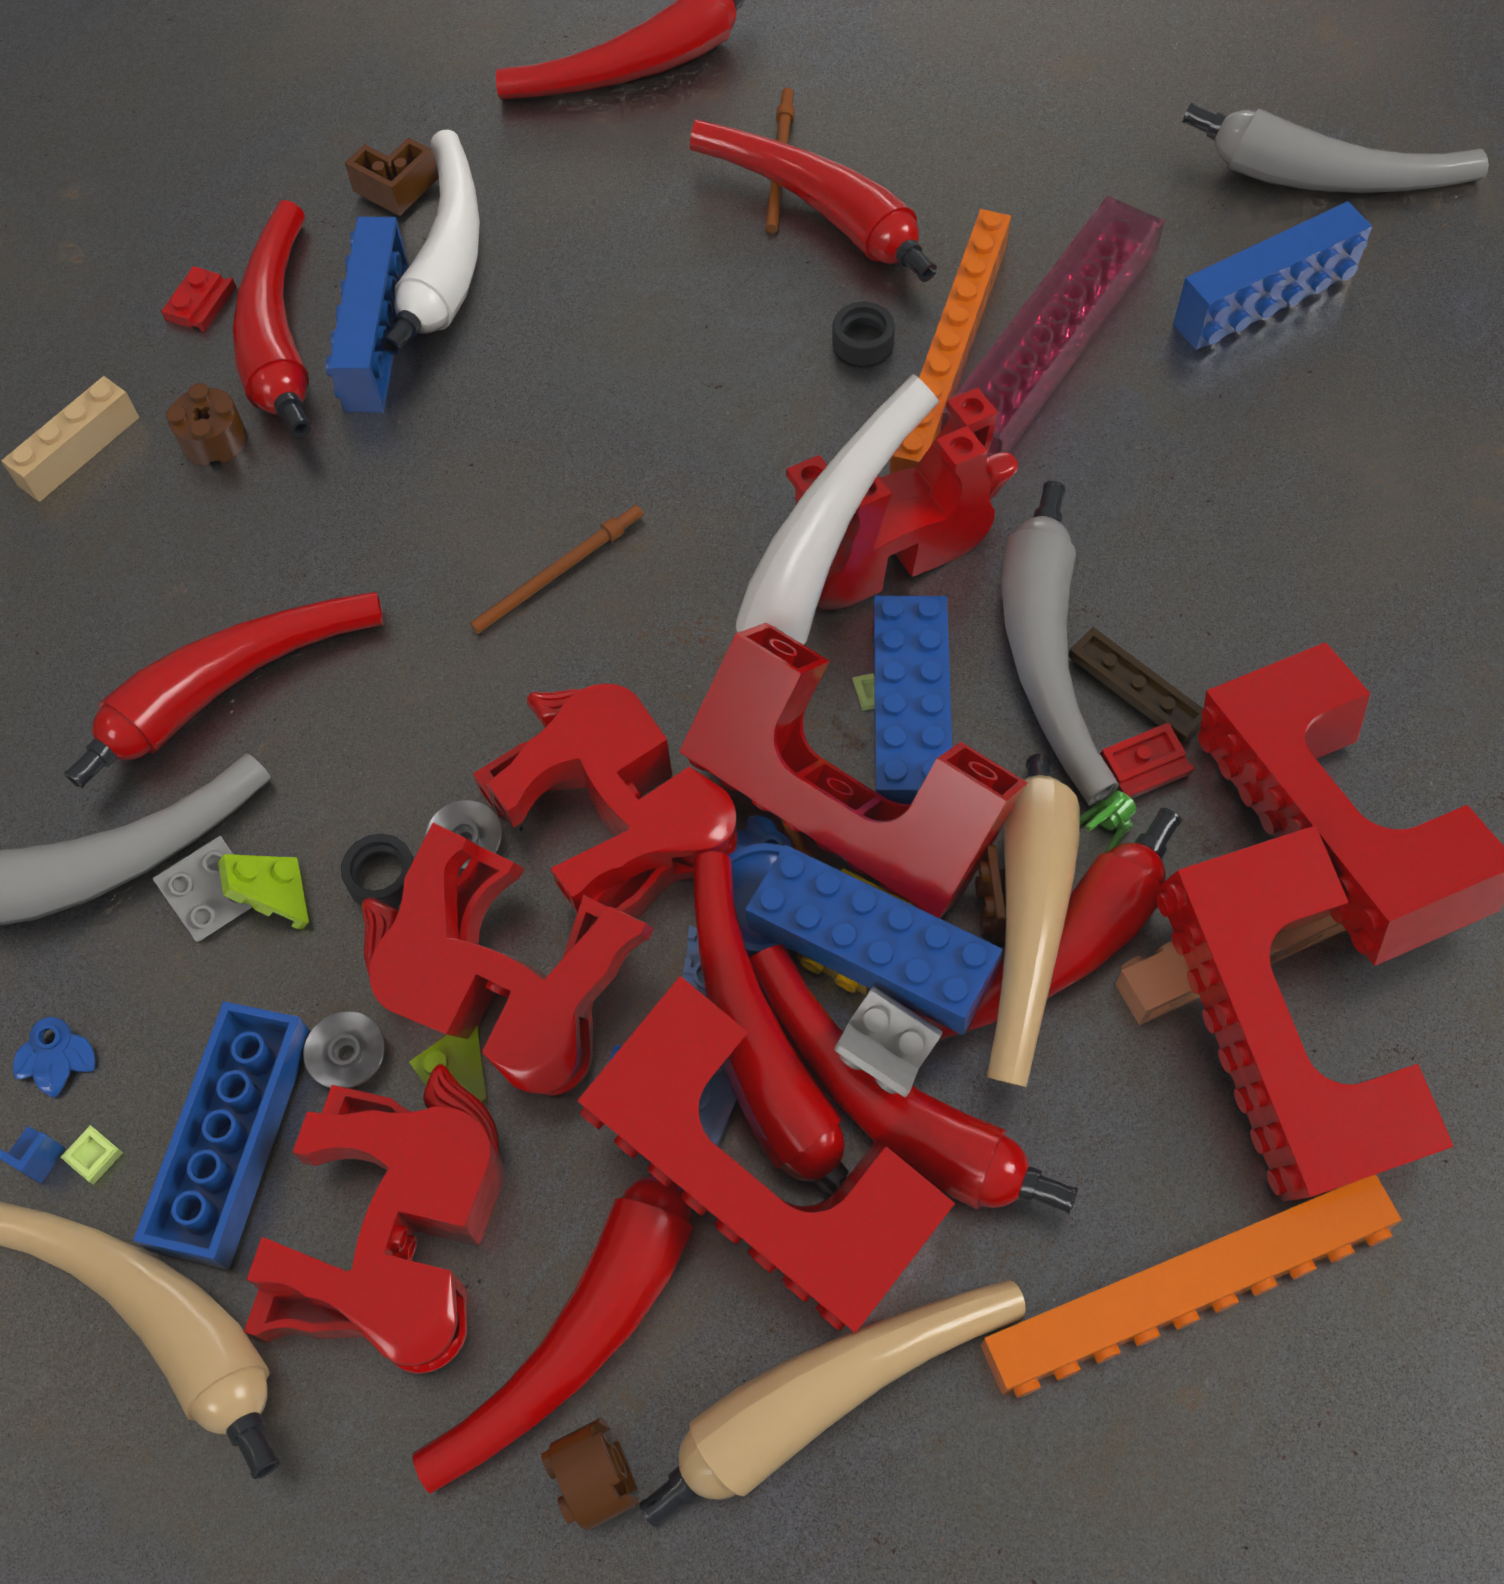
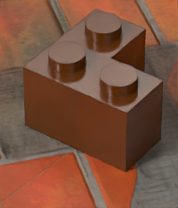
M409 137L389 156L364 144L345 162L353 192L399 216L439 179L432 149Z

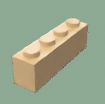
M103 376L1 461L17 486L40 502L140 417L126 391Z

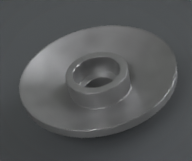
M473 800L455 801L439 809L429 821L425 833L426 837L432 823H435L463 837H471L472 842L493 853H496L502 838L501 824L495 812L487 805ZM471 858L463 864L459 871L465 869Z
M354 1011L334 1013L321 1020L309 1033L304 1045V1063L308 1073L320 1085L331 1088V1085L351 1089L365 1083L376 1073L384 1058L385 1041L380 1028L370 1017ZM346 1050H354V1055L346 1061L341 1059L342 1054Z

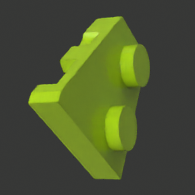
M223 854L219 859L218 865L223 896L241 904H249L256 911L270 916L272 912L292 920L291 927L296 929H304L309 923L298 859L296 857Z
M478 1026L475 1027L469 1039L446 1035L409 1061L425 1086L433 1068L438 1064H443L467 1091L477 1097L484 1105L489 1102L484 1078V1064Z

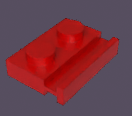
M193 266L161 310L164 319L192 329L195 326L200 328V331L206 332L236 289L234 279L231 277L225 279L221 277V274Z
M1169 722L1104 748L1100 753L1117 780L1121 792L1127 794L1131 799L1188 776L1194 771L1193 765H1190L1185 757L1186 752Z

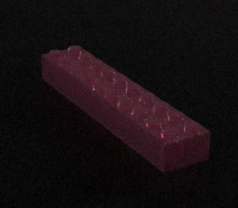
M1106 196L954 397L978 387L998 411L987 457L996 453H1009L1156 253L1165 220L1110 196ZM946 408L942 412L941 431L949 418V412Z

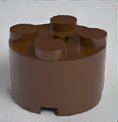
M203 383L194 384L189 388L188 392L176 399L166 411L168 424L183 454L195 464L205 466L210 465L209 462L220 460L221 463L227 462L237 456L245 445L244 423L231 396L221 389L207 387Z
M601 1417L551 1442L549 1450L541 1453L542 1462L547 1474L552 1480L557 1479L563 1494L558 1497V1504L564 1519L568 1524L576 1521L579 1527L586 1531L639 1505V1498L629 1494L637 1490V1486L625 1453L619 1441L609 1443L604 1433L611 1430V1428Z

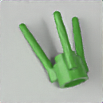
M1114 791L1105 801L1100 800L1093 808L1080 815L1079 826L1093 818L1086 824L1088 831H1091L1099 824L1107 830L1116 828L1117 832L1105 851L1107 853L1112 848L1118 846L1124 835L1133 827L1130 818L1137 811L1136 805L1124 792Z

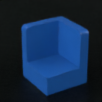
M27 1126L8 1153L0 1149V1160L41 1184L66 1148L47 1134Z

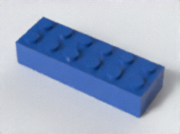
M1347 201L1200 270L1184 280L1173 325L1193 348L1198 350L1208 344L1213 345L1217 343L1221 338L1235 331L1240 332L1248 325L1262 318L1267 319L1275 312L1289 305L1294 306L1302 299L1314 293H1321L1329 286L1341 280L1346 281L1358 270L1360 258L1367 246V240L1373 226Z
M357 217L355 230H352L350 233L351 253L346 255L345 258L347 274L346 279L341 280L342 300L341 304L336 306L337 326L336 330L331 331L332 352L331 356L326 357V373L333 379L334 394L336 398L340 399L344 412L384 413L394 354L387 352L383 348L381 339L394 325L393 322L397 316L394 308L395 285L408 269L409 261L396 217Z
M874 596L875 792L890 801L900 804H911L936 758L952 748L947 596Z
M784 845L745 909L749 929L779 944H784L785 947L869 989L875 986L903 1006L963 1036L1001 968L1002 948L787 845Z
M223 1001L133 1239L135 1243L152 1253L226 1270L230 1269L304 1058V1045L311 1031L300 1017Z

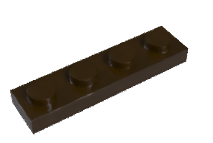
M1094 627L1070 648L1068 657L1159 726L1169 722L1181 743L1184 744L1201 727L1203 709L1201 706Z

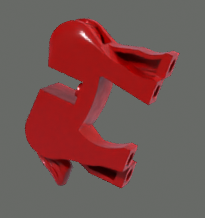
M978 387L947 400L945 408L949 412L948 421L916 467L875 478L847 527L830 566L817 608L823 610L843 609L881 592L887 560L890 555L895 554L911 577H914L960 558L971 551L986 536L995 518V509L990 500L998 494L1004 484L1017 472L1018 461L1008 452H1000L987 457L998 411ZM820 455L786 468V477L795 488L796 504L827 467V464Z
M604 683L592 685L584 689L530 693L527 696V705L545 729L528 742L517 745L473 773L479 792L497 816L501 817L504 815L513 828L524 821L531 806L545 791L585 787L588 789L594 807L614 837L550 868L556 886L577 913L584 895L638 919L669 885L676 881L694 878V859L697 855L708 851H717L729 856L735 851L737 846L736 811L731 797L722 787L690 766L641 798V795L672 776L668 742L639 698L632 691L620 685Z
M432 823L404 878L400 909L398 910L374 897L366 898L362 902L364 959L373 994L383 1007L393 1013L444 1034L469 1039L475 1027L479 1026L495 992L504 997H509L482 1053L514 1087L522 1091L543 1095H559L573 1089L584 1079L592 1063L593 1001L616 977L627 955L638 945L650 939L654 928L611 906L608 907L583 895L563 958L548 976L521 961L478 945L481 924L488 908L503 890L520 879L524 868L459 834ZM471 858L463 872L457 877L460 868Z
M443 1064L436 1065L429 1076L423 1095L424 1104L427 1109L411 1112L392 1098L331 1085L322 1113H306L293 1149V1153L303 1164L318 1166L335 1160L359 1159L375 1163L386 1169L387 1172L381 1180L363 1220L351 1270H342L265 1237L261 1238L246 1279L258 1288V1292L243 1331L254 1340L265 1343L292 1335L307 1336L319 1340L362 1337L366 1338L384 1357L392 1361L397 1367L415 1374L435 1371L448 1364L459 1353L468 1332L466 1287L451 1270L411 1261L417 1246V1237L414 1234L416 1231L479 1246L503 1184L504 1169L498 1154L497 1128L491 1114L477 1097L458 1083Z

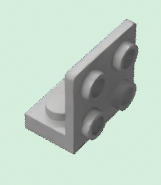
M221 835L152 878L195 941H201L252 908L249 904H241L223 896L218 861L223 854L233 853Z
M872 986L847 1023L834 1050L840 1054V1059L849 1067L855 1070L863 1069L875 1077L876 1083L885 1091L891 1094L899 1093L906 1097L911 1091L918 1069L940 1039L943 1031L875 986Z

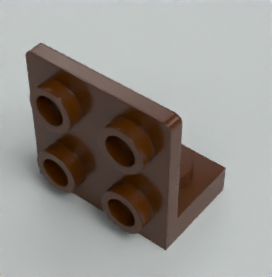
M989 845L986 848L984 859H979L978 862L979 876H975L977 899H983L984 911L980 912V926L982 935H989V942L991 944L1004 948L1006 934L1005 869H999L996 846Z

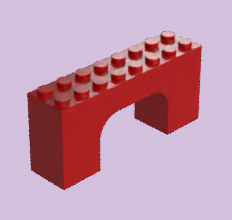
M768 623L736 633L679 753L689 758L690 764L703 771H709L720 778V782L728 789L740 791L751 798L752 803L759 809L771 811L782 818L784 824L790 829L803 832L813 838L817 846L824 851L836 853L847 860L848 865L855 871L869 874L878 880L881 886L889 893L901 895L914 903V907L937 918L942 917L963 896L978 870L979 859H984L987 846L992 845L1028 782L963 742H959L936 758L911 804H900L888 800L820 757L806 740L803 729L804 713L830 661Z
M1324 642L1206 690L1198 740L1202 749L1206 753L1210 752L1216 760L1222 775L1226 779H1230L1237 787L1244 804L1248 807L1251 806L1260 817L1261 824L1268 834H1273L1275 838L1316 825L1349 902L1330 915L1335 922L1341 923L1350 934L1356 950L1361 954H1365L1373 966H1377L1499 912L1504 903V846L1468 804L1408 829H1391L1379 826L1366 819L1355 808L1316 759L1358 741L1370 692L1332 648Z
M1316 825L1179 869L1157 888L1156 901L1158 908L1164 917H1168L1174 931L1171 934L1173 946L1180 956H1184L1189 969L1187 971L1188 983L1192 991L1200 996L1204 1006L1202 1011L1204 1023L1208 1031L1216 1036L1221 1048L1218 1050L1220 1063L1227 1073H1231L1237 1088L1234 1090L1236 1103L1243 1113H1247L1253 1128L1250 1131L1252 1143L1257 1152L1263 1154L1269 1168L1267 1171L1268 1183L1272 1191L1276 1195H1280L1282 1202L1313 1197L1454 1147L1419 1064L1411 1065L1358 1084H1341L1322 1075L1312 1065L1305 1052L1272 972L1270 948L1277 934L1319 921L1349 903Z
M679 976L577 1100L584 1106L579 1114L598 1130L604 1124L617 1134L613 1142L633 1159L640 1153L651 1163L647 1167V1171L666 1187L674 1181L685 1190L681 1194L682 1200L702 1216L708 1210L718 1218L714 1223L717 1226L716 1228L729 1240L737 1245L742 1238L752 1246L748 1253L765 1270L772 1273L777 1267L782 1271L785 1276L781 1280L801 1300L806 1303L810 1296L818 1301L819 1303L815 1309L837 1330L841 1331L846 1325L856 1333L955 1203L887 1146L875 1142L836 1192L825 1201L815 1205L800 1206L788 1203L774 1194L708 1138L702 1128L699 1117V1102L703 1089L748 1031L684 978Z

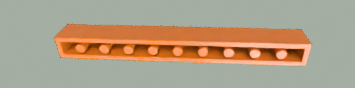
M984 209L979 211L919 376L935 394L939 403L904 439L890 459V474L916 467L944 427L949 413L945 408L946 402L954 398L1008 244L1012 215Z
M1375 1174L1339 1187L987 1336L983 1339L980 1346L1002 1395L1005 1396L1014 1392L1017 1398H1021L1041 1388L1039 1381L1055 1375L1057 1381L1066 1379L1081 1371L1079 1363L1094 1357L1097 1364H1100L1120 1355L1119 1346L1134 1340L1136 1346L1139 1347L1161 1337L1158 1329L1172 1323L1176 1330L1187 1327L1200 1320L1198 1315L1200 1311L1213 1307L1215 1313L1222 1312L1238 1304L1237 1296L1251 1290L1254 1296H1259L1276 1288L1278 1284L1275 1279L1290 1273L1292 1279L1296 1280L1315 1271L1317 1268L1314 1263L1328 1257L1332 1264L1355 1253L1352 1246L1366 1241L1369 1247L1378 1245L1393 1237L1390 1230L1401 1222L1402 1219Z

